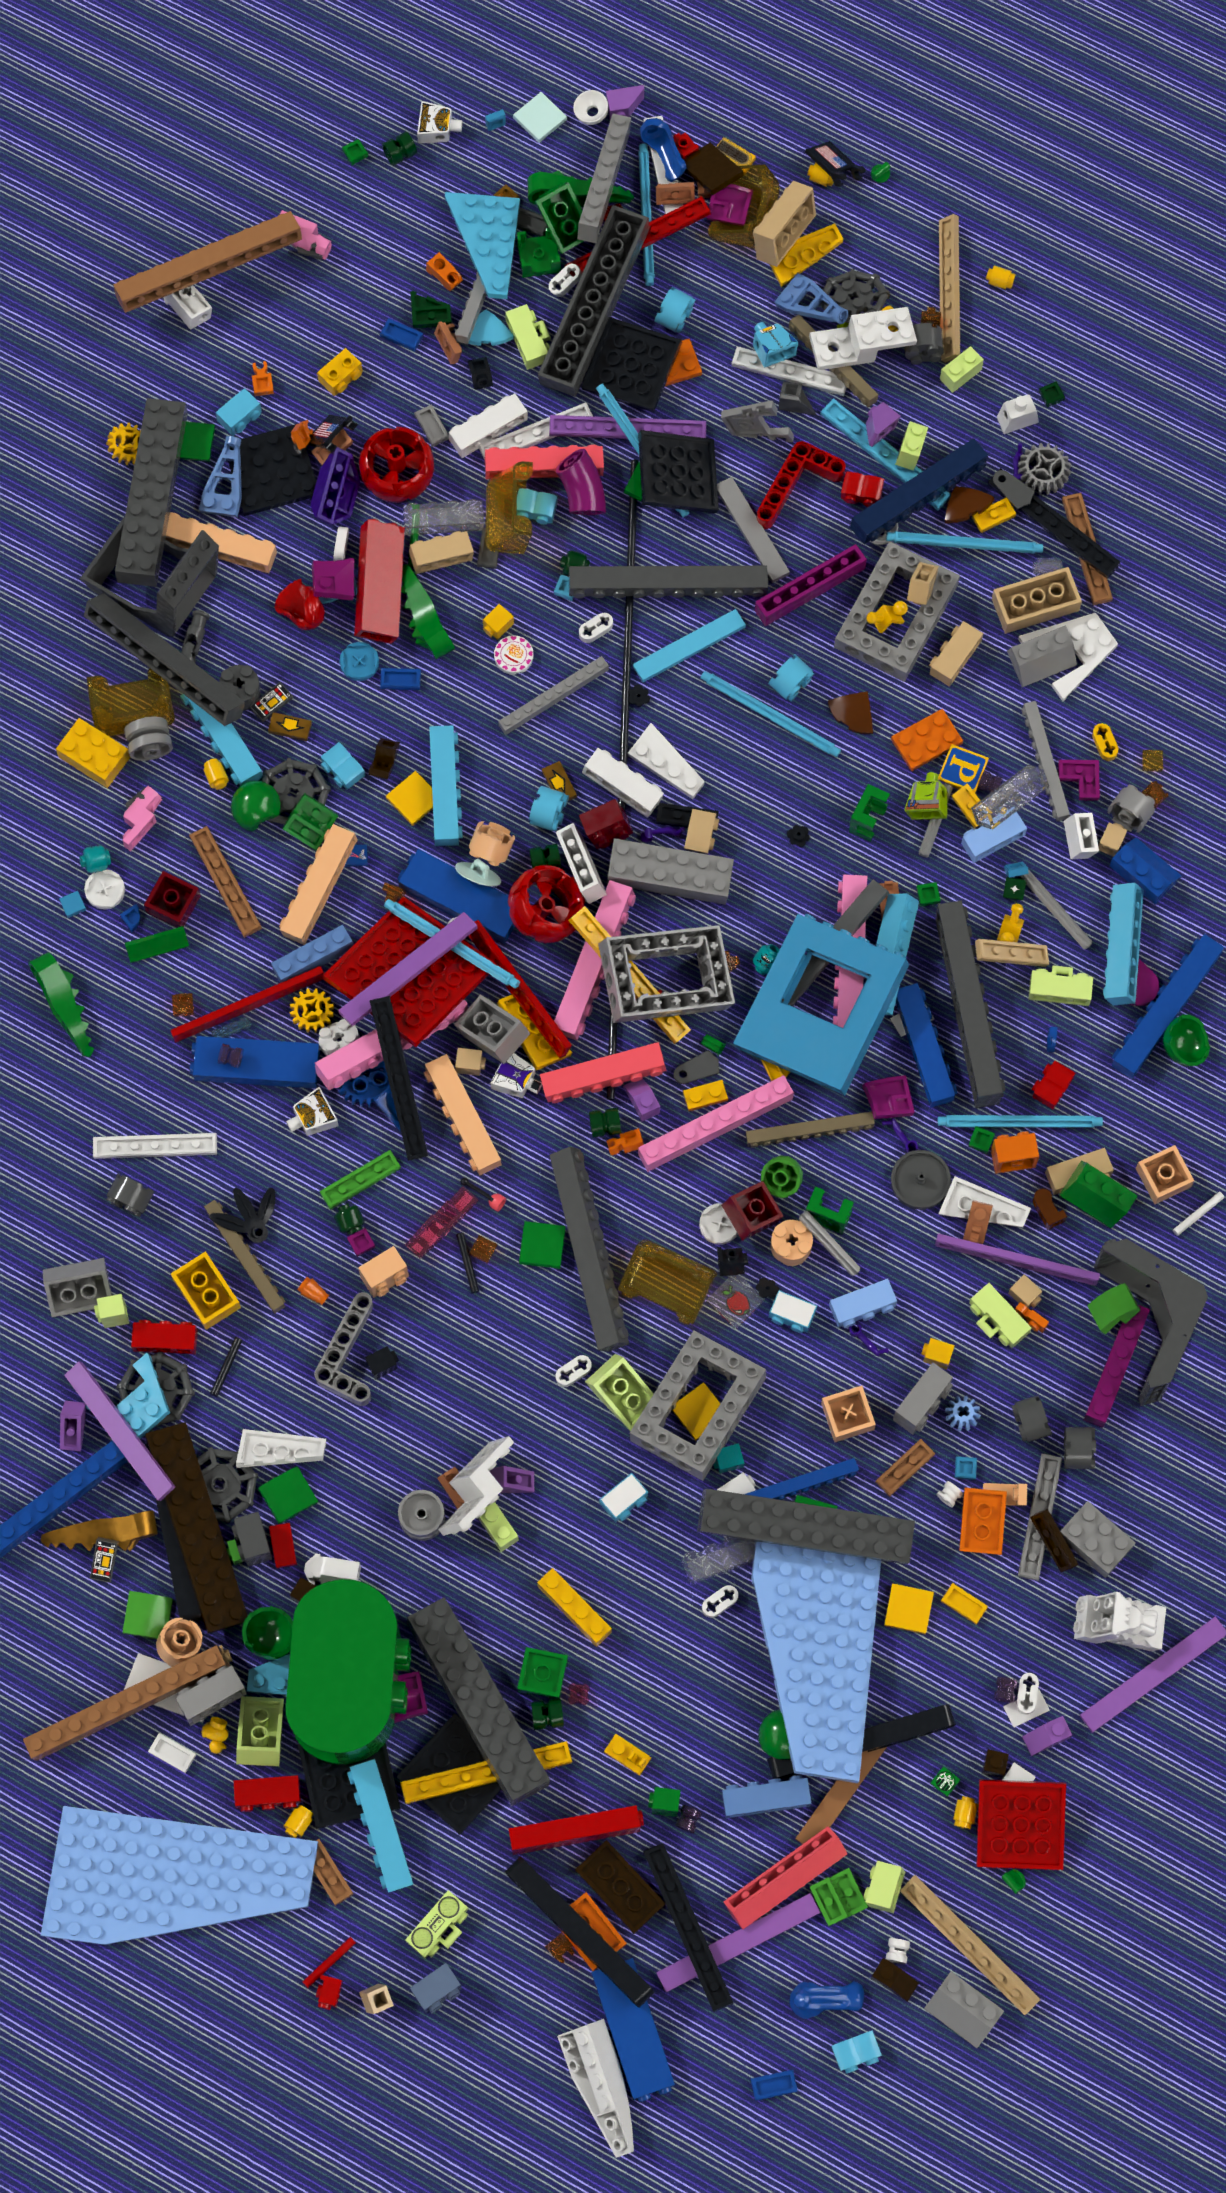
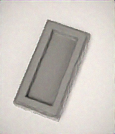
M432 404L414 412L415 418L432 447L449 439V434Z

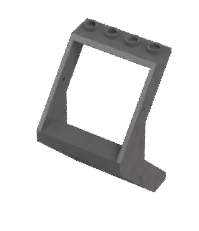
M124 517L80 577V580L98 595L105 593L133 616L165 635L173 637L217 576L219 545L204 530H201L189 549L177 547L165 540L163 550L180 559V561L157 592V610L138 607L101 586L117 563Z
M1108 1240L1102 1245L1094 1264L1095 1271L1119 1285L1125 1283L1132 1293L1149 1302L1162 1340V1345L1138 1397L1140 1406L1161 1401L1175 1374L1208 1299V1295L1203 1284L1130 1240Z

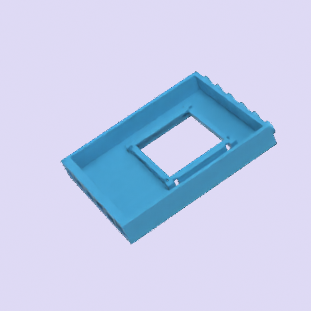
M797 914L733 1044L743 1052L845 1096L910 965L905 959L906 956L896 951L894 954L888 952V949L880 944L876 946L869 944L870 941L861 936L857 939L851 936L852 934L847 930L841 929L838 931L828 922L823 921V923H819L816 921V918L809 914H805V916ZM812 955L867 978L843 1028L788 1005Z

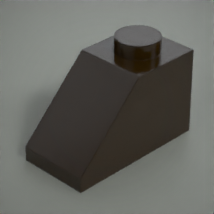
M885 1958L881 1960L870 1978L906 2002L909 2001L919 1984L905 1971Z

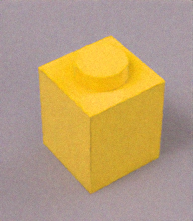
M500 604L483 619V630L488 636H494L497 640L514 625V616Z
M930 1338L929 1344L924 1343L921 1353V1355L925 1356L923 1362L928 1364L935 1363L937 1366L947 1369L955 1345Z

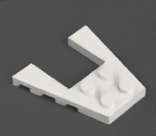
M1096 613L1020 635L1018 638L1020 643H1023L1066 625L1074 644L1075 654L1083 665L1052 683V688L1062 702L1118 646L1117 641Z

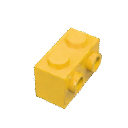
M345 348L317 372L318 381L335 396L338 393H342L351 381H355L361 376L363 372L362 363Z

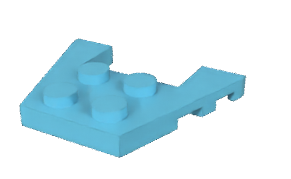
M148 1353L144 1354L133 1364V1367L144 1379V1382L116 1406L140 1439L170 1414L163 1390L158 1381L157 1372L152 1364V1358Z

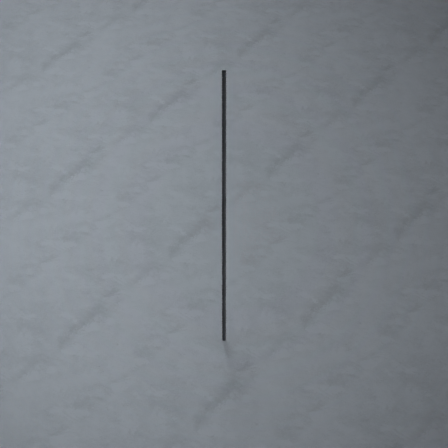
M631 460L630 478L639 463L638 460ZM629 497L627 566H635L637 499ZM626 596L619 761L624 762L626 765L628 759L630 705L628 691L631 679L633 596ZM618 798V803L626 812V803ZM611 1007L608 1056L616 1054L618 1023H613ZM607 1087V1100H615V1087Z

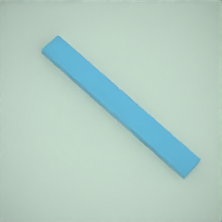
M834 398L821 411L820 415L903 483L923 472L917 466L912 471L895 465L899 451L884 439L871 447L868 442L866 424ZM945 491L936 501L928 503L938 511L950 499L951 494Z

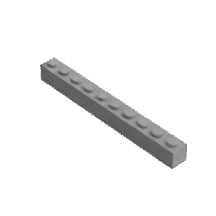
M478 272L476 274L477 279L473 282V290H470L469 293L470 298L466 301V309L463 310L462 319L459 320V327L455 330L456 341L460 343H469L486 297L485 288L481 283Z
M602 656L499 720V727L505 735L509 734L607 672L609 665Z
M1036 701L1024 703L1021 709L1023 716L1025 715V725L1029 728V738H1032L1033 741L1032 748L1036 751V761H1039L1038 767L1043 775L1042 782L1046 785V794L1050 798L1049 805L1053 808V818H1056V821L1066 820L1069 818L1070 813Z

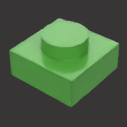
M236 1540L227 1541L229 1548H226L229 1559L233 1560L234 1565L243 1563Z

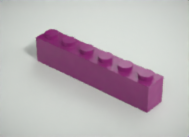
M855 544L755 602V612L764 626H767L863 571L866 568L867 559Z
M1138 1305L1140 1311L1126 1324L1124 1322L1121 1323L1084 1417V1421L1101 1428L1104 1427L1150 1311V1309Z

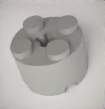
M1128 785L1120 790L1107 811L1108 814L1112 813L1114 816L1112 819L1114 823L1122 825L1129 832L1134 829L1138 833L1154 814L1155 800L1150 796H1145L1135 786Z

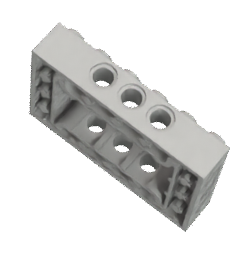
M889 541L838 632L834 648L905 682L958 587L960 575ZM919 562L939 566L931 596L927 604H922L898 648L865 632L868 624L867 614L875 612L880 600L883 601L885 591L889 584L892 585L895 573L903 576L905 580H910Z
M720 925L607 937L598 944L613 1023L727 1010L735 1004ZM697 954L703 987L699 990L686 991L684 989L675 993H668L666 991L658 995L643 994L637 999L635 998V983H632L631 963L628 961Z
M693 1330L630 1431V1441L703 1481L764 1383L766 1369ZM698 1362L709 1367L710 1371L715 1370L726 1376L727 1380H733L734 1383L699 1440L693 1445L663 1427L671 1410L676 1408V1402L683 1392H686L687 1384L692 1376H696Z

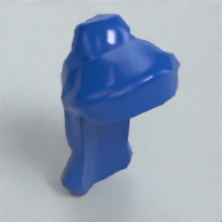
M647 119L640 127L641 139L657 151L665 168V178L670 182L678 180L687 169V165L681 158L675 145L670 127L661 119Z
M855 1981L846 1986H819L812 1982H801L791 1992L789 2003L792 2011L797 2016L808 2019L819 2015L825 2010L859 2011L863 2007L865 1993L863 1986Z

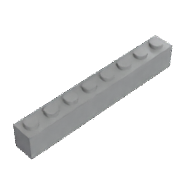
M612 114L579 220L577 240L597 243L630 135L631 117Z

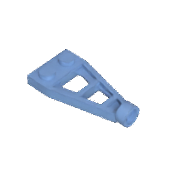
M799 273L795 275L774 301L777 307L791 314L837 322L839 324H843L848 318V310L834 302L814 281ZM808 292L815 296L809 306L799 305V302ZM822 301L829 305L824 312L816 311V308Z
M226 436L224 448L202 492L199 506L201 513L238 518L242 500L240 438ZM226 460L234 461L232 474L221 473ZM221 479L231 481L232 491L229 495L215 493V488Z

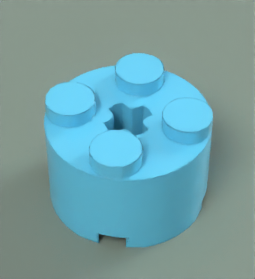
M671 287L660 306L661 313H657L654 322L680 334L686 317L689 318L696 299Z
M794 654L793 658L790 657L776 672L777 677L775 679L772 677L768 684L784 699H788L791 702L798 695L801 686L805 688L810 683L814 673L806 663Z
M540 786L537 794H540V797H537L536 800L534 799L529 824L546 830L556 831L558 825H561L564 814L561 812L563 806L566 807L569 795Z

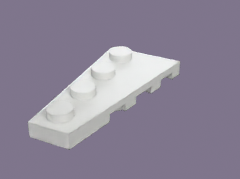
M650 723L628 752L630 758L691 799H694L705 784V781L652 723Z
M954 1176L938 1215L968 1219L972 1201L975 1200L993 1205L989 1223L1023 1228L1031 1208Z
M243 1429L236 1468L323 1461L326 1439Z

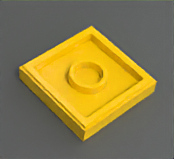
M416 771L386 795V799L412 826L433 809L432 787Z
M703 1382L676 1402V1408L672 1409V1411L695 1441H697L720 1406V1402Z
M892 1583L884 1626L926 1634L934 1592Z

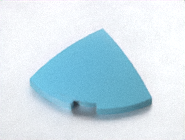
M486 309L479 314L468 344L481 346V343H491L494 346L514 339V335L500 319Z

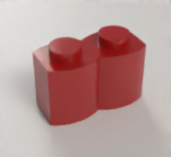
M845 472L841 499L849 504L860 502L864 506L869 507L881 499L884 479L856 472Z
M1055 1060L1052 1065L1049 1063L1046 1065L1042 1072L1045 1076L1041 1081L1037 1080L1031 1089L1034 1091L1032 1097L1052 1110L1056 1107L1076 1074Z

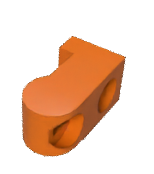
M440 252L426 263V271L431 276L436 277L449 291H452L463 281L455 267Z

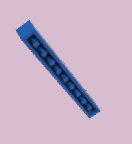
M855 1458L746 1493L745 1495L784 1500L785 1497H794L797 1493L801 1492L803 1494L808 1492L809 1489L813 1488L815 1490L824 1484L826 1486L830 1485L836 1480L837 1482L842 1481L848 1476L852 1478L857 1475L859 1468Z

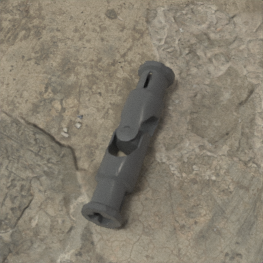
M195 610L192 613V623L188 626L181 652L194 663L205 635L204 628L206 622L210 619L208 613L200 610ZM197 641L196 646L193 645L191 642Z

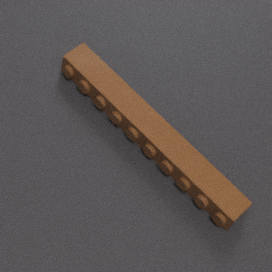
M291 211L280 214L275 218L263 221L251 228H246L234 235H229L224 239L193 250L188 254L173 258L171 261L156 265L147 271L139 272L130 278L120 280L113 284L115 296L124 312H129L302 240L301 228Z
M216 1645L24 1738L23 1741L31 1759L38 1761L156 1704L184 1688L197 1684V1681L206 1676L209 1678L215 1675L216 1671L223 1666H230L222 1648Z

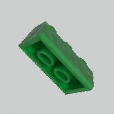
M560 183L546 191L535 201L561 254L584 242L577 240L578 225L583 210L569 183Z
M1082 1160L1059 1195L1109 1228H1112L1127 1214L1138 1197L1129 1189Z

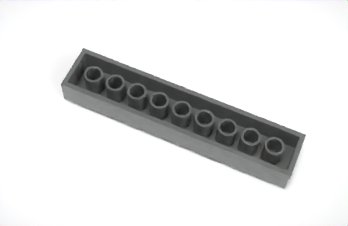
M612 205L597 243L593 248L539 370L538 379L541 385L576 397L608 319L612 316L649 232L650 223L648 217Z
M147 398L115 568L117 583L157 587L188 415L186 402Z
M962 900L938 904L935 921L975 1108L1000 1104L1001 1097H1004L1005 1083L999 1076V1072H1001L1000 1061L995 1058L997 1046L995 1040L992 1041L991 1039L993 1027L991 1021L987 1020V1014H989L988 1004L983 1002L985 991L983 983H979L981 973L979 964H975V945H971L972 929L970 925L967 926L968 911L966 906L963 907Z
M704 1489L697 1532L908 1564L910 1563L915 1521Z
M445 1597L408 1616L407 1626L484 1760L487 1762L511 1807L548 1787L550 1778Z

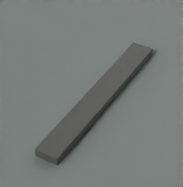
M873 879L833 925L834 929L838 931L841 929L847 930L853 936L886 898L889 891ZM812 955L788 1005L793 1006L830 962Z

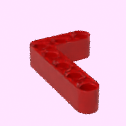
M797 442L758 508V523L764 529H769L773 526L804 469L832 482H840L845 476V462L807 442ZM802 451V452H804V453H806V454H805V455H799V454H797V452ZM821 460L823 461V463L818 464L815 461ZM794 467V468H796L797 470H796V471H790V470H788V468ZM838 468L841 471L834 472L832 469ZM785 483V484H787L788 486H787V487H781V486H779V484ZM776 499V500H778L779 502H778V503H772V502H770V500ZM767 515V516H769L770 518H769V519H763V518H761V516Z

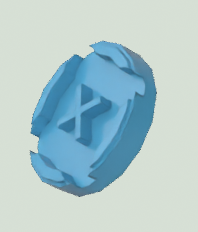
M351 643L340 654L341 671L351 680H368L378 670V653L367 643Z

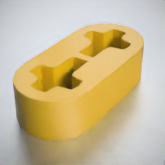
M1103 723L1097 724L1092 733L1094 743L1101 758L1105 761H1112L1117 757L1118 745L1110 727ZM1099 730L1106 732L1105 740H1103L1101 735H1097ZM1106 744L1110 750L1113 749L1112 755L1109 752L1105 753Z

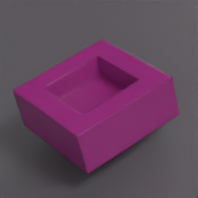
M366 1228L347 1237L357 1257L375 1248V1244Z

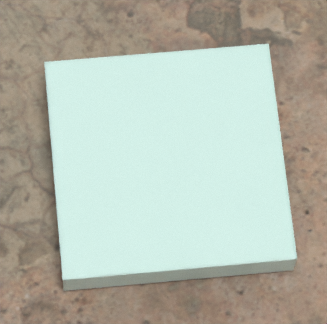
M540 92L513 114V119L540 143L567 120V116Z

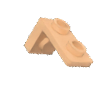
M983 1484V1489L1007 1491L1006 1505H1027V1484Z

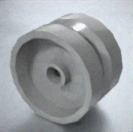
M162 717L137 719L129 723L124 729L126 740L129 742V755L134 760L146 761L157 759L167 755L173 749L171 737L168 735V722Z
M416 1490L407 1494L400 1502L398 1509L399 1522L406 1535L415 1540L425 1541L434 1538L440 1533L438 1529L445 1523V1512L438 1496L430 1491ZM423 1512V1515L425 1516L419 1517V1513Z

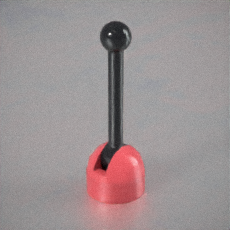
M462 1178L460 1181L463 1186L467 1185L488 1198L490 1207L495 1211L499 1212L504 1206L506 1197L497 1193L491 1196L471 1184L467 1178Z

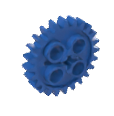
M384 1061L380 1062L375 1068H369L362 1072L357 1078H351L354 1081L350 1082L348 1080L338 1088H341L339 1095L345 1094V1101L351 1098L352 1105L358 1101L360 1108H362L364 1103H367L368 1108H370L371 1102H374L375 1098L387 1087H390ZM383 1078L385 1081L378 1084L375 1082V1079ZM357 1085H364L366 1087L361 1091L355 1089Z

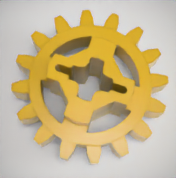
M120 423L118 428L114 426L112 432L109 433V439L106 442V445L109 446L107 451L113 452V459L119 458L118 463L124 460L126 465L130 461L135 465L141 430H137L138 425H135L133 428L130 423L126 427Z
M308 988L306 994L300 991L299 998L293 997L295 1004H290V1009L294 1011L290 1012V1016L295 1017L293 1024L299 1023L298 1028L300 1030L306 1027L307 1033H309L310 1029L317 1033V1028H324V1023L331 1024L329 1017H334V1013L331 1011L334 1009V1006L329 1004L331 998H325L326 994L324 991L318 994V989L315 988L314 992L311 993ZM322 1004L325 1006V1013L321 1010ZM299 1008L303 1011L302 1017L298 1014ZM315 1008V1010H316L315 1012H314V1011H311L310 1013L308 1012L309 1009H310V1010H313V1009Z

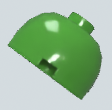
M780 1155L772 1158L764 1165L761 1171V1181L764 1182L771 1195L786 1198L797 1192L803 1181V1171L801 1165L795 1159Z

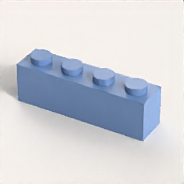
M341 925L272 962V969L279 982H284L344 955L353 946V941L344 926Z
M802 1775L789 1777V1781L781 1782V1778L768 1780V1784L760 1785V1782L756 1781L747 1783V1787L739 1788L738 1784L726 1786V1790H722L725 1818L811 1806L808 1778H802Z

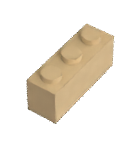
M456 531L444 537L436 536L424 542L419 540L411 544L409 549V555L416 574L472 561L474 554L467 531Z
M964 621L960 626H956L953 629L950 641L943 643L940 655L938 657L934 656L929 664L931 667L930 675L949 687L983 638L981 631Z
M1102 1148L1047 1167L1045 1174L1053 1194L1061 1193L1081 1160L1108 1177L1112 1176L1114 1169L1106 1149Z

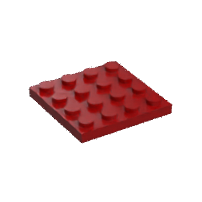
M979 1779L976 1866L1063 1870L1066 1782Z

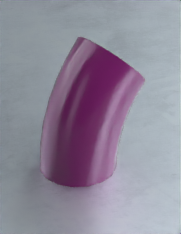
M579 449L567 456L556 468V473L567 493L569 513L577 515L606 514L604 489L597 468L587 451Z

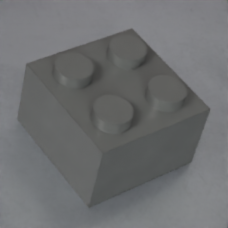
M259 1512L235 1518V1525L232 1526L236 1541L241 1543L237 1548L242 1562L246 1561L248 1567L273 1560Z

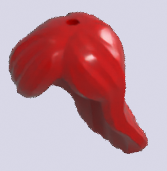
M302 579L288 584L278 594L275 601L276 612L290 618L302 630L315 629L324 620L325 611L319 597H314L313 587L305 586L302 583Z

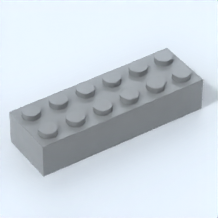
M614 838L606 884L611 880L637 890L726 905L734 859Z

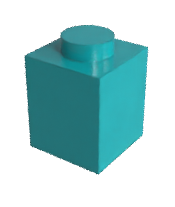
M739 1443L722 1448L713 1464L714 1469L718 1468L719 1474L744 1467L745 1463Z

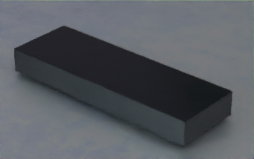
M659 803L656 824L688 828L692 809L716 813L717 819L719 811Z

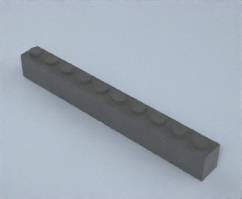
M767 565L569 566L568 574L569 596H574L575 598H584L585 596H593L595 598H604L605 596H613L615 598H623L625 596H633L635 598H643L644 596H653L655 598H662L664 596H673L675 598L693 596L695 598L713 596L719 598L724 595H732L738 598L744 595L762 597L767 595L768 590Z
M105 593L87 601L84 612L86 619L221 724L226 726L242 717L245 705L243 700Z
M567 1147L549 1156L597 1348L599 1351L610 1352L628 1345L629 1334L624 1325V1314L619 1305V1294L614 1285V1274L609 1265V1254L604 1245V1234L600 1229L599 1214L595 1209L594 1194L590 1189L589 1175L584 1165V1155L579 1148Z

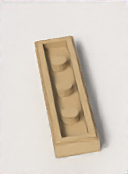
M986 939L975 941L978 961L1042 967L1049 965L1047 945Z

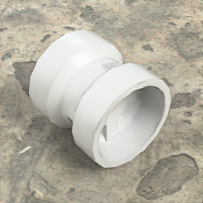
M889 1938L888 1946L890 1948L889 1952L886 1953V1959L893 1963L907 1964L908 1957L906 1956V1951L910 1947V1942Z

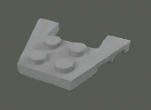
M773 401L732 408L721 412V419L732 436L757 438V435H759L760 437L768 436L770 440H775L776 437L786 438V442H793L794 434L789 427L770 428L762 417L777 416L778 408Z

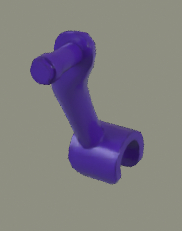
M1021 443L1017 445L1018 451L1013 458V476L1018 480L1023 475L1018 474V463L1021 455L1024 453Z
M671 827L660 829L647 828L640 833L641 841L650 842L653 840L652 835L670 834L679 837L685 831V828L681 827L679 830Z
M894 1118L882 1121L883 1126L892 1124L894 1132L904 1143L907 1153L909 1152L908 1146L913 1145L917 1151V1142L907 1139Z
M860 1324L857 1325L859 1330L857 1333L851 1330V1326L849 1327V1334L852 1337H858L874 1355L879 1357V1354L889 1352L888 1348L878 1350L861 1332L862 1327Z

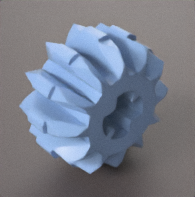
M956 1396L955 1402L950 1400L948 1403L950 1407L945 1409V1412L950 1414L946 1416V1421L953 1420L950 1427L953 1428L957 1424L959 1425L958 1431L962 1430V1426L965 1427L966 1431H969L970 1425L975 1427L977 1425L976 1420L980 1419L981 1416L976 1413L980 1410V1407H973L975 1400L972 1399L970 1402H967L968 1396H964L963 1401H961L959 1396ZM964 1410L967 1412L966 1416H959V1412H963Z

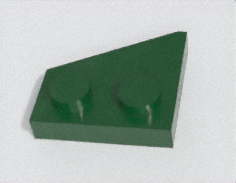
M410 291L413 328L437 327L438 322L441 321L442 323L445 322L446 325L452 323L450 304L442 301L438 302L428 296L425 298L417 295V292Z

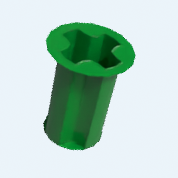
M706 1034L701 1044L719 1056L724 1050L726 1042L722 1043Z

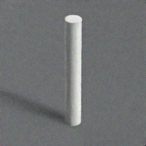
M1218 1192L1173 1229L1175 1235L1179 1236L1225 1198L1224 1195Z

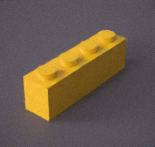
M553 1568L537 1582L538 1588L596 1647L612 1633V1628Z

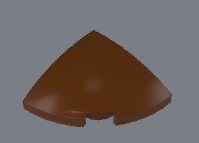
M955 486L948 502L945 523L969 520V516L975 515L977 511L978 514L983 513L991 506L994 497L976 489Z
M868 691L828 700L830 712L838 723L842 721L849 726L848 730L855 733L873 734Z

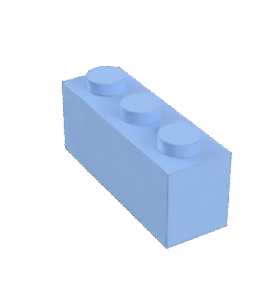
M1015 809L1011 811L1006 810L1000 813L995 820L989 819L982 823L980 828L976 830L970 829L964 833L961 844L972 862L975 863L1025 836L1027 827Z
M885 1279L832 1299L829 1302V1307L838 1328L842 1326L849 1328L856 1324L855 1321L861 1319L867 1321L874 1318V1314L879 1312L885 1314L893 1311L897 1304V1299L889 1280Z

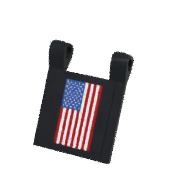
M830 141L805 150V153L831 176L834 185L837 187L843 186L840 179L846 180L847 178L846 174L842 172L850 170L855 180L862 179L859 172L861 174L866 172L863 166L855 165Z
M329 415L310 435L311 440L308 445L324 448L332 453L337 448L336 445L331 443L335 436L344 427L353 431L358 424L352 421L353 418L351 416L345 418Z

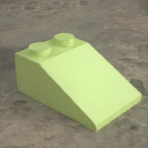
M614 1354L585 1381L594 1394L630 1431L654 1394L625 1358Z
M241 1697L236 1764L279 1766L284 1698Z

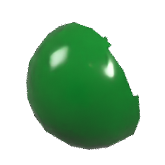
M249 781L242 784L232 797L231 812L233 818L242 828L253 832L259 828L258 826L262 822L279 815L281 802L278 792L272 785L263 781Z
M1181 1015L1175 1018L1167 1027L1163 1037L1165 1052L1175 1063L1182 1066L1200 1065L1206 1060L1210 1050L1208 1035L1203 1027L1205 1025L1192 1015Z
M273 1606L259 1608L251 1612L244 1620L242 1628L243 1644L250 1652L268 1660L281 1658L291 1650L293 1628L291 1617L282 1609Z
M780 1709L772 1711L763 1719L759 1727L758 1741L762 1750L769 1756L777 1759H791L783 1715Z

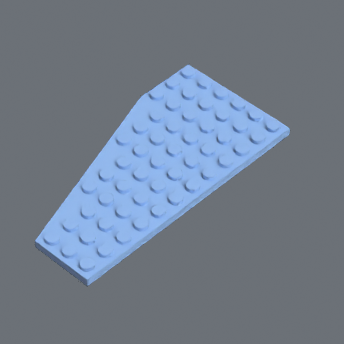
M755 1541L751 1579L756 1592L761 1625L775 1679L774 1684L780 1711L783 1715L794 1773L858 1783L860 1779L881 1560Z
M63 1806L41 1936L110 1945L112 1943L306 1908L309 1906L318 1841Z

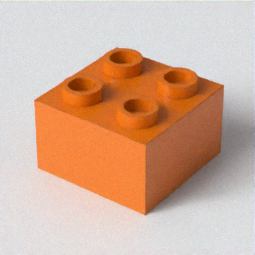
M1028 1131L1018 1133L1017 1136L1000 1135L996 1137L997 1139H994L991 1155L995 1174L1036 1168L1039 1152L1035 1133L1029 1134Z

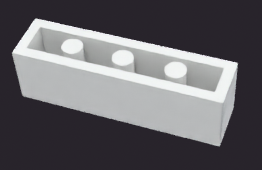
M515 393L511 396H505L496 405H490L479 415L471 416L462 425L454 426L449 432V441L460 457L464 458L479 449V445L494 440L527 421L528 411Z
M599 748L596 749L582 771L583 774L647 818L659 804L664 794L660 787L650 784L641 774L634 773L624 762H618L612 758L608 751Z
M572 823L556 831L580 892L590 904L606 896V891L583 836L575 824Z

